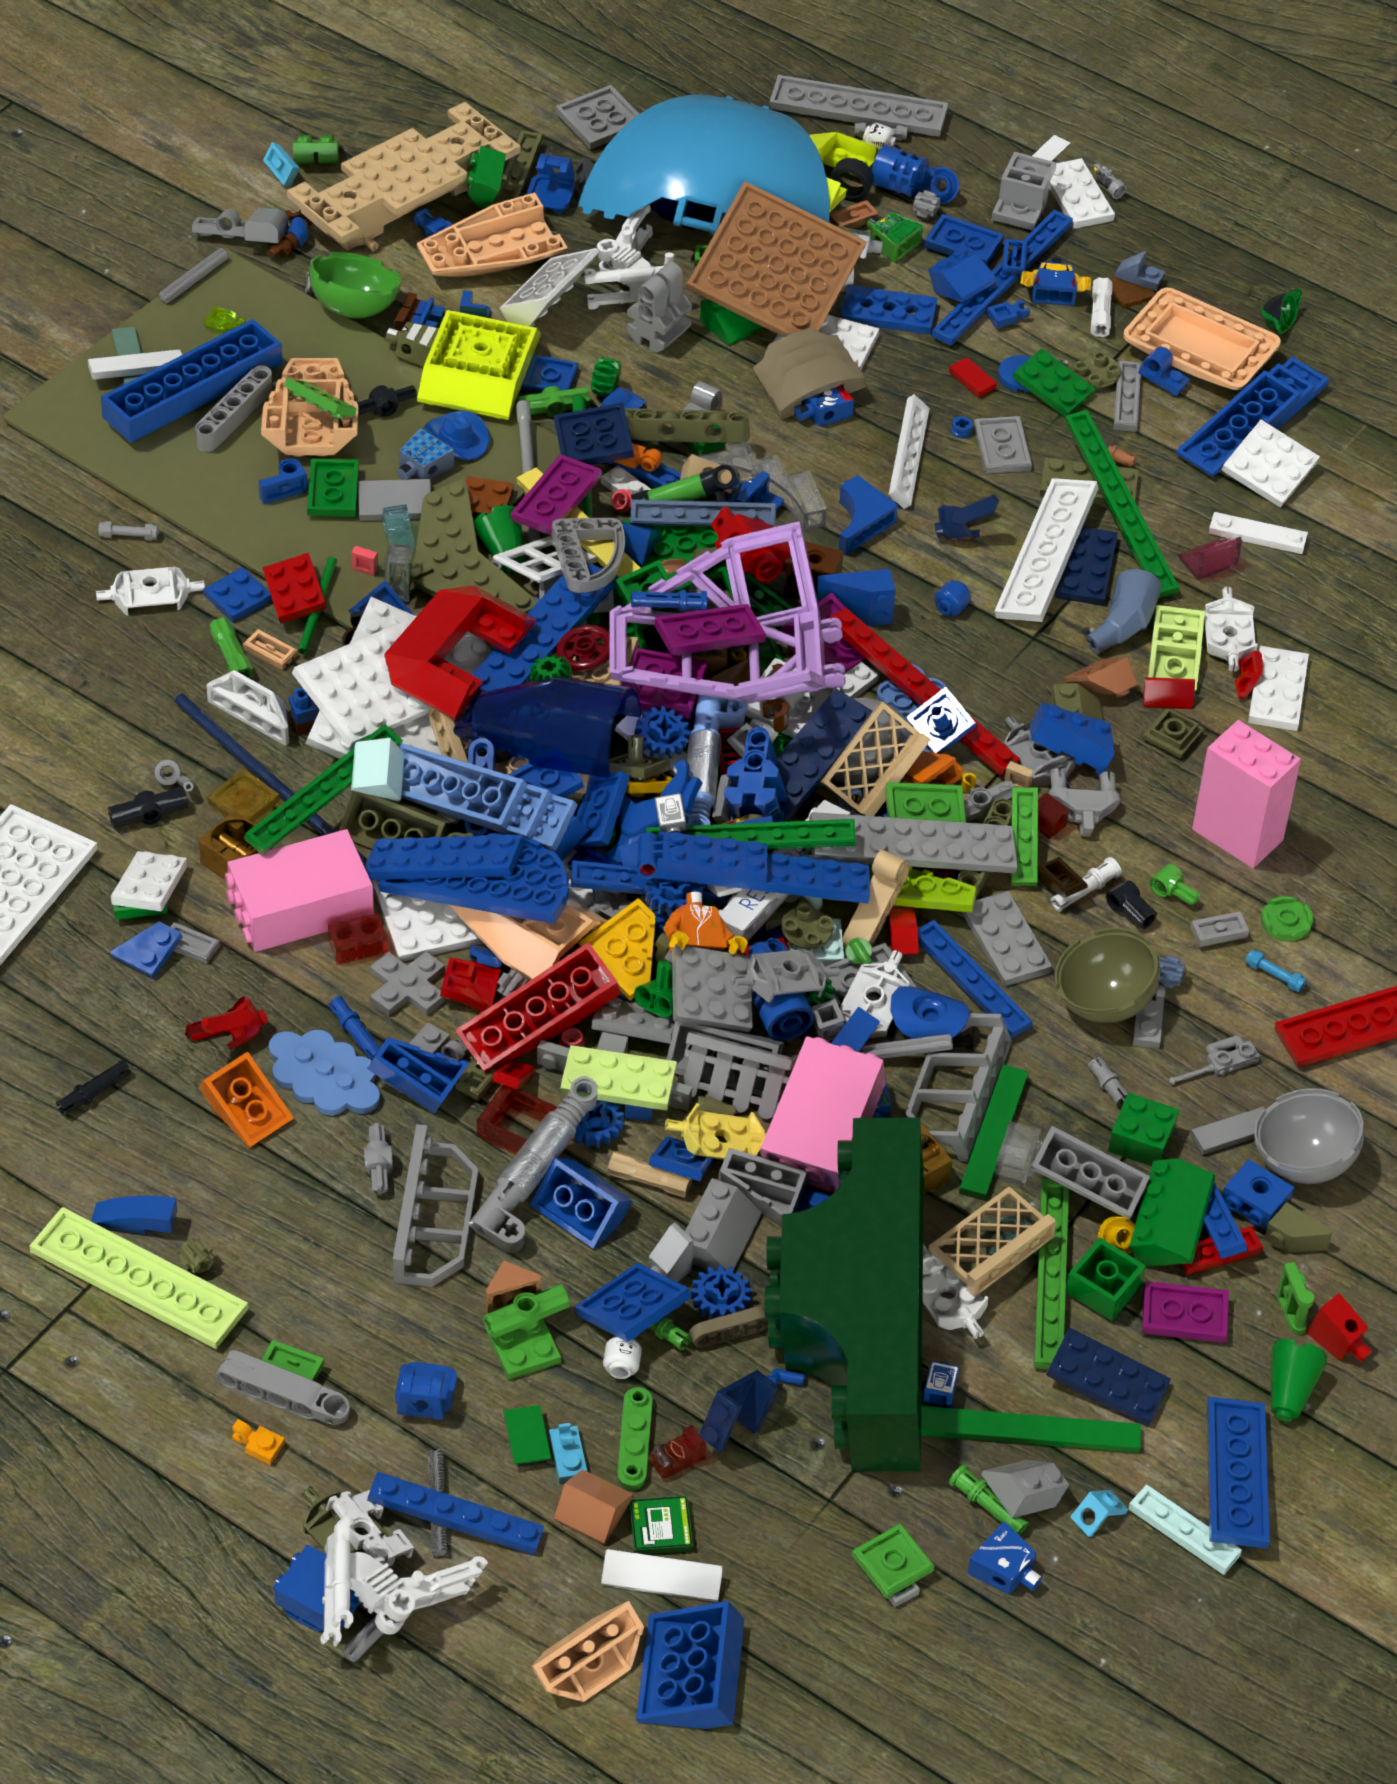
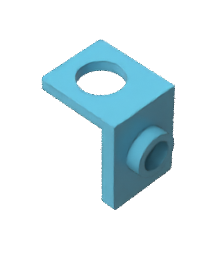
M1111 1490L1090 1491L1071 1515V1519L1088 1537H1092L1107 1516L1126 1514L1128 1508ZM1086 1508L1092 1509L1095 1513V1521L1091 1525H1087L1083 1520V1512Z

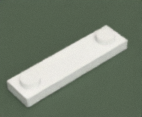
M1214 512L1208 534L1302 554L1308 532Z

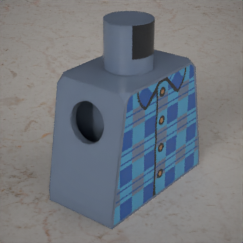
M420 428L400 449V467L397 469V474L402 480H407L411 476L416 479L432 480L454 467V449Z

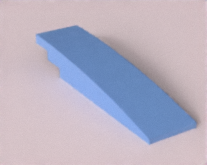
M401 743L399 746L404 753L402 798L499 833L522 835L523 837L541 842L542 847L557 850L578 806L575 801L553 795L549 790L527 784L523 779L407 744Z

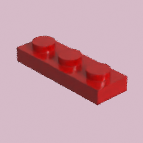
M1252 1226L1239 1229L1246 1242L1247 1251L1220 1259L1210 1238L1198 1241L1193 1263L1180 1264L1186 1276L1262 1254L1263 1246Z

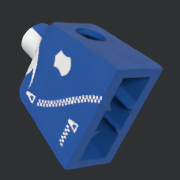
M1004 1521L969 1560V1575L1006 1594L1012 1593L1020 1583L1034 1591L1040 1585L1043 1578L1032 1570L1036 1560L1035 1550Z

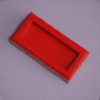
M968 357L949 366V373L978 398L996 389L997 382Z
M511 1060L494 1072L493 1081L519 1089L535 1076L536 1068L520 1061Z

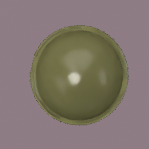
M1124 928L1096 930L1094 935L1081 941L1079 939L1074 941L1061 955L1055 970L1056 988L1065 1005L1081 1018L1096 1023L1124 1021L1143 1010L1156 993L1160 980L1158 954L1150 941L1138 932Z

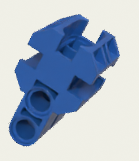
M755 727L748 732L743 759L737 760L728 767L727 777H730L733 787H725L724 797L732 819L748 814H757L763 817L772 815L773 822H783L784 812H781L778 802H786L787 793L777 768L778 759L770 735L765 728Z

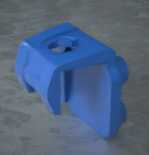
M541 153L536 166V170H539L538 175L532 178L526 195L536 193L544 209H550L556 214H562L570 206L575 192V174L572 158ZM552 168L559 169V173H555Z
M420 1362L402 1365L395 1392V1402L398 1405L397 1414L444 1420L445 1413L451 1409L457 1383L456 1371L448 1366Z

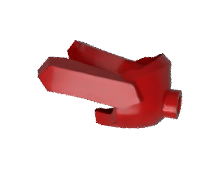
M241 997L227 1013L202 1018V1021L188 1024L184 1035L192 1041H197L230 1032L233 1041L226 1045L232 1050L252 1041L260 1033L261 1026L268 1024V1018L262 1009L256 1010L250 998Z

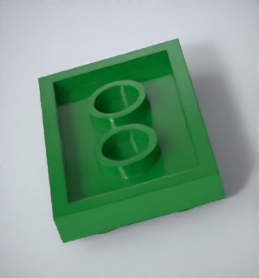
M1042 348L1019 367L1012 377L1064 417L1072 414L1093 395L1096 389Z
M311 459L307 516L356 517L359 476L358 459Z

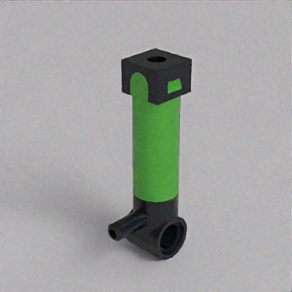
M724 464L651 490L632 494L631 498L632 500L694 501L714 494L717 502H727L723 491L733 489L739 484L740 473L735 467ZM728 470L732 478L729 483L724 484L721 480V475L724 471Z

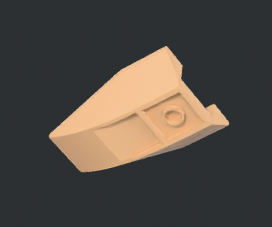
M536 193L493 204L416 243L432 275L447 277L496 273L568 252V247L561 235L553 236L544 221L543 205Z
M569 896L566 906L555 924L449 905L501 962L529 980H532L559 962V959L583 936L587 937L607 922L606 919Z

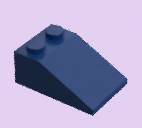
M890 569L818 576L817 602L833 593L844 607L850 610L867 626L892 624L896 589Z

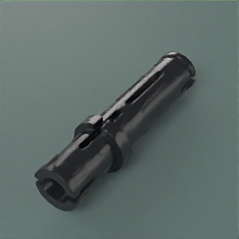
M120 1060L84 1085L79 1084L75 1086L73 1092L56 1101L57 1107L61 1105L58 1111L63 1116H67L81 1105L91 1103L92 1098L131 1074L130 1069L125 1070L129 1068L128 1064L124 1060Z

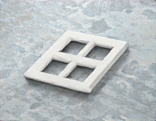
M552 536L493 556V560L536 582H542L563 574L560 561L556 560L558 558L557 551L547 555L538 551L551 545L555 547ZM582 550L586 562L591 564L597 562L596 556ZM525 554L534 558L521 564L512 560ZM542 563L552 567L539 573L530 569Z

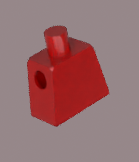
M1340 1293L1320 1308L1306 1331L1311 1338L1338 1360H1342L1351 1352L1360 1362H1363L1373 1351L1362 1340L1368 1331L1367 1324Z

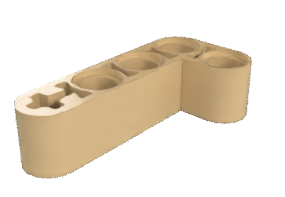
M883 849L878 852L872 865L874 875L870 881L869 904L859 903L842 938L844 948H846L850 940L857 937L866 939L870 943L871 948L873 947L908 876L910 868L905 859Z

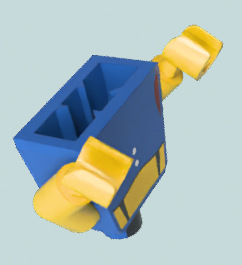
M1054 257L1050 262H1041L1039 269L1032 272L1023 271L1020 284L1033 288L1032 302L1075 306L1076 292L1091 290V277H1080L1077 273H1074L1071 264H1063L1062 259Z

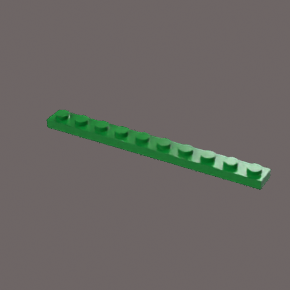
M1088 410L1066 415L1065 423L1093 478L1097 481L1098 487L1140 569L1152 573L1161 582L1162 587L1159 598L1177 594L1179 586Z

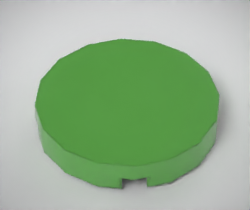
M1280 896L1272 898L1263 907L1261 925L1273 938L1281 941L1300 940L1308 935L1312 928V911L1307 904L1297 902V899L1294 897Z

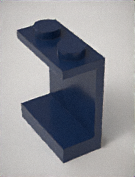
M756 1370L717 1391L698 1436L717 1451L722 1452L736 1421L753 1434L756 1433L763 1425L779 1386L759 1370Z

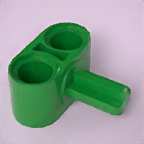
M659 961L656 979L639 985L634 990V998L638 1006L662 1018L673 1015L672 963L670 961Z

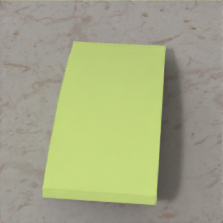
M1156 605L1148 677L1195 679L1194 692H1196L1205 611Z

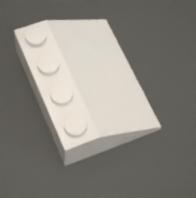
M598 248L551 257L499 308L507 322L534 327L535 321L547 314V309L561 300L560 296L564 292L574 287L573 283L582 275L599 253Z

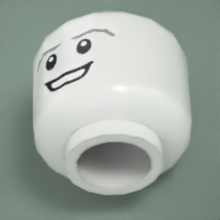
M619 1337L610 1339L606 1343L603 1366L606 1371L617 1379H626L634 1375L640 1366L642 1354L640 1344L634 1339L628 1342Z

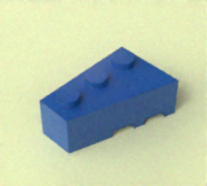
M1041 703L1030 723L1032 741L1059 755L1063 751L1075 757V763L1081 765L1084 762L1096 768L1095 773L1098 775L1106 771L1115 754L1111 724L1102 719L1096 720L1079 712L1061 709L1057 705Z
M388 1037L367 1069L435 1114L469 1062L464 1060L456 1061L445 1057L444 1054L421 1050V1047Z

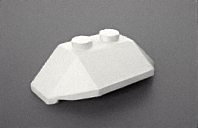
M235 670L210 681L206 685L209 703L285 746L289 744L285 702L280 696Z

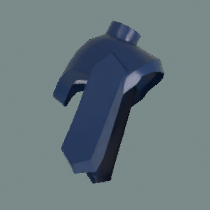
M993 494L962 508L941 504L938 508L939 522L934 523L937 537L944 536L948 540L963 541L978 537L980 529L970 530L967 524L993 515L999 504V499Z

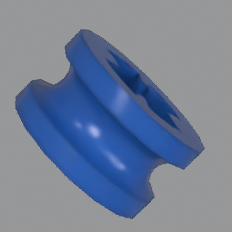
M963 416L954 418L951 427L952 435L957 438L969 437L972 432V421Z

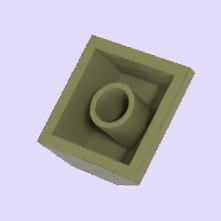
M1078 683L1053 684L1050 705H1057L1061 709L1079 712L1096 720H1103L1100 699Z

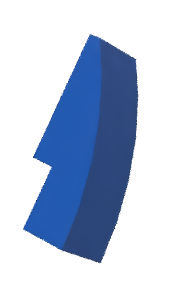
M126 1196L96 1203L91 1222L108 1231L145 1236L146 1230L172 1233L178 1211L177 1200L174 1197Z

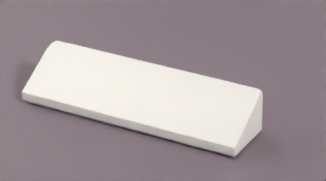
M608 1549L605 1553L601 1586L718 1603L723 1567Z

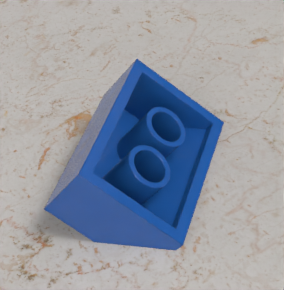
M570 1157L554 1158L530 1206L591 1248L596 1249L621 1224L633 1200Z

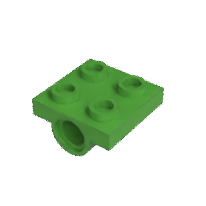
M300 135L298 139L293 141L294 162L296 164H314V152H318L319 164H339V139H334L333 135H322L320 139H312L311 135Z

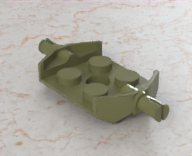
M308 1486V1490L305 1488L302 1495L312 1504V1507L305 1517L303 1532L306 1534L308 1531L324 1549L328 1536L334 1533L335 1525L341 1520L334 1509L326 1511L328 1500L332 1496L340 1498L343 1492L337 1491L327 1496H319L312 1486ZM369 1514V1517L382 1532L381 1536L389 1537L387 1532ZM358 1527L354 1529L360 1535L368 1534V1531L364 1528ZM350 1543V1553H366V1551L363 1548L360 1550H356Z

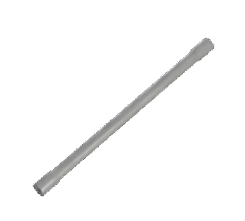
M522 400L517 402L516 411L517 422L519 423L522 471L524 474L534 469L530 403ZM527 526L528 543L540 540V531ZM542 564L530 568L538 573L544 571ZM530 579L531 588L539 590V582Z

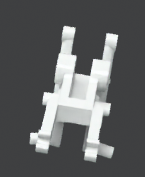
M650 204L627 218L616 240L604 239L597 244L599 250L598 257L602 260L599 263L600 271H595L594 269L584 270L585 284L618 281L630 286V291L587 295L588 309H596L599 305L637 302L639 288L668 262H674V254L671 252L665 254L664 266L651 267L650 263L641 256L640 251L647 240L653 236V230L651 225H646V230L639 228L637 231L636 229L646 214L650 212Z
M350 1508L335 1525L334 1533L328 1536L324 1548L327 1556L325 1560L324 1597H322V1603L324 1604V1632L320 1638L321 1644L325 1645L331 1637L333 1639V1646H337L342 1638L340 1632L341 1619L344 1620V1627L346 1629L352 1624L353 1615L350 1612V1589L355 1591L354 1595L359 1597L358 1600L361 1603L363 1602V1606L368 1608L370 1614L372 1612L377 1613L375 1617L377 1628L382 1633L391 1635L400 1630L413 1610L428 1607L460 1595H466L470 1590L469 1586L473 1585L475 1577L478 1578L482 1573L481 1569H484L488 1562L485 1558L476 1556L471 1561L435 1572L431 1575H424L421 1571H415L411 1577L398 1578L393 1573L394 1571L391 1568L389 1569L387 1563L383 1565L363 1552L350 1553L349 1528L358 1517L357 1510ZM387 1615L392 1620L386 1621L385 1616Z

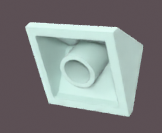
M391 738L355 743L351 790L398 802L401 800L404 753Z

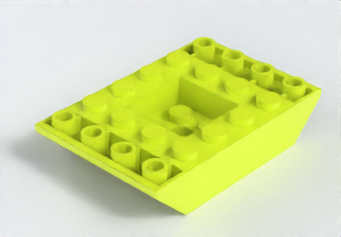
M447 310L424 364L417 402L509 420L539 342L541 332L535 327Z

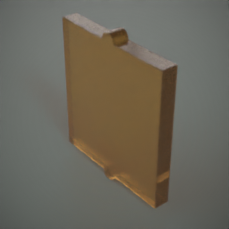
M1116 277L1110 278L1112 281V295L1122 308L1135 304L1141 305L1142 302L1149 301L1155 296L1152 289Z

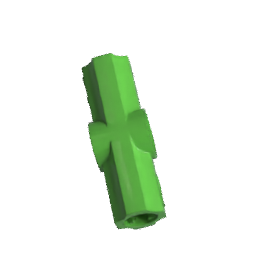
M550 386L545 388L542 393L517 397V402L525 400L530 403L531 415L546 413L548 416L554 417L553 415L563 414L566 410L572 409V399L576 396L584 397L586 399V407H590L588 387L561 390L557 386Z
M559 1284L536 1294L521 1293L515 1297L514 1303L484 1315L483 1323L490 1338L494 1339L518 1328L531 1330L539 1324L540 1319L569 1308L570 1300L564 1287Z

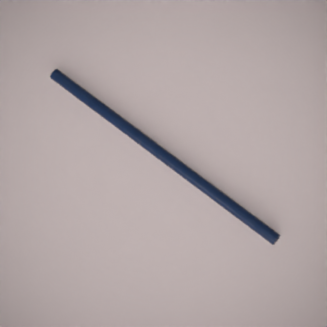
M181 693L175 698V703L284 802L295 795L187 696ZM317 813L307 820L322 836L337 832ZM357 850L363 865L365 866L368 859Z

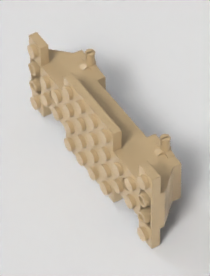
M463 102L448 110V118L456 123L455 125L427 139L411 128L341 163V170L349 178L319 193L308 183L303 182L287 190V198L301 209V213L347 251L357 246L366 245L374 252L379 248V244L373 239L384 233V225L449 192L456 196L468 191L469 184H466L469 171H472V166H469L470 159L473 153H477L480 146L506 153L505 161L521 153V146L468 103Z

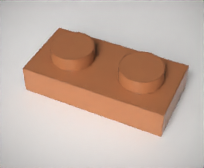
M866 200L829 213V222L835 226L854 229L867 224L871 216L878 218L879 213Z

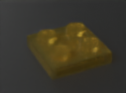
M244 768L207 796V803L227 817L235 810L251 822H254L280 801L279 793Z

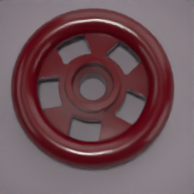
M583 625L573 628L559 640L556 654L558 657H565L572 671L585 672L597 669L610 659V632L596 625ZM603 639L605 644L598 646L597 641ZM568 644H574L573 650H566ZM596 653L599 654L598 657H596V658H594V659H590V658L593 657ZM574 656H576L577 658H580L581 660H580V661H574V660H572V659L574 658Z

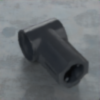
M1130 880L1123 882L1106 893V901L1110 908L1115 912L1122 911L1139 928H1148L1157 918V912L1140 897L1138 887Z

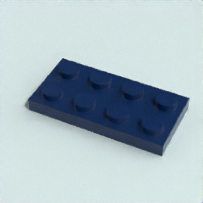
M1082 526L1060 578L1056 598L1104 606L1118 532Z
M1070 1327L1046 1373V1376L1147 1427L1152 1422L1171 1378Z

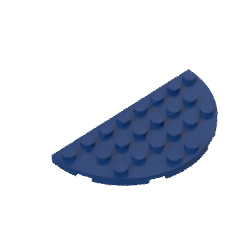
M489 833V834H487V836H501V835H506V834H503V833ZM523 837L525 843L511 876L381 880L378 883L380 892L555 924L560 918L568 900L569 880L564 864L553 850L545 849L539 841Z

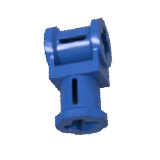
M426 208L418 210L413 218L414 224L424 229V236L426 238L452 226L451 222L445 221L441 216L434 218L431 215V211Z

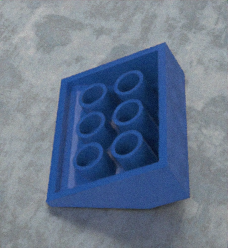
M729 1601L649 1614L636 1717L639 1723L702 1729L733 1725L744 1618Z

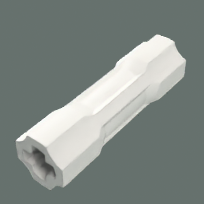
M1099 277L1093 281V309L1090 333L1095 337L1104 338L1110 334L1112 281L1109 278Z

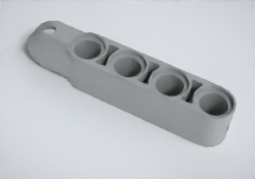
M229 1351L223 1364L220 1365L215 1374L217 1381L223 1386L305 1419L314 1418L329 1425L337 1426L343 1424L350 1415L349 1402L341 1393L239 1351Z

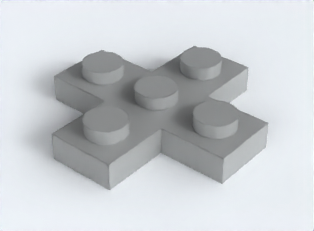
M427 951L408 966L390 952L386 953L370 966V973L384 983L382 987L370 995V1003L389 1017L407 1002L426 1016L445 1002V997L440 996L441 991L431 984V982L445 972V965Z

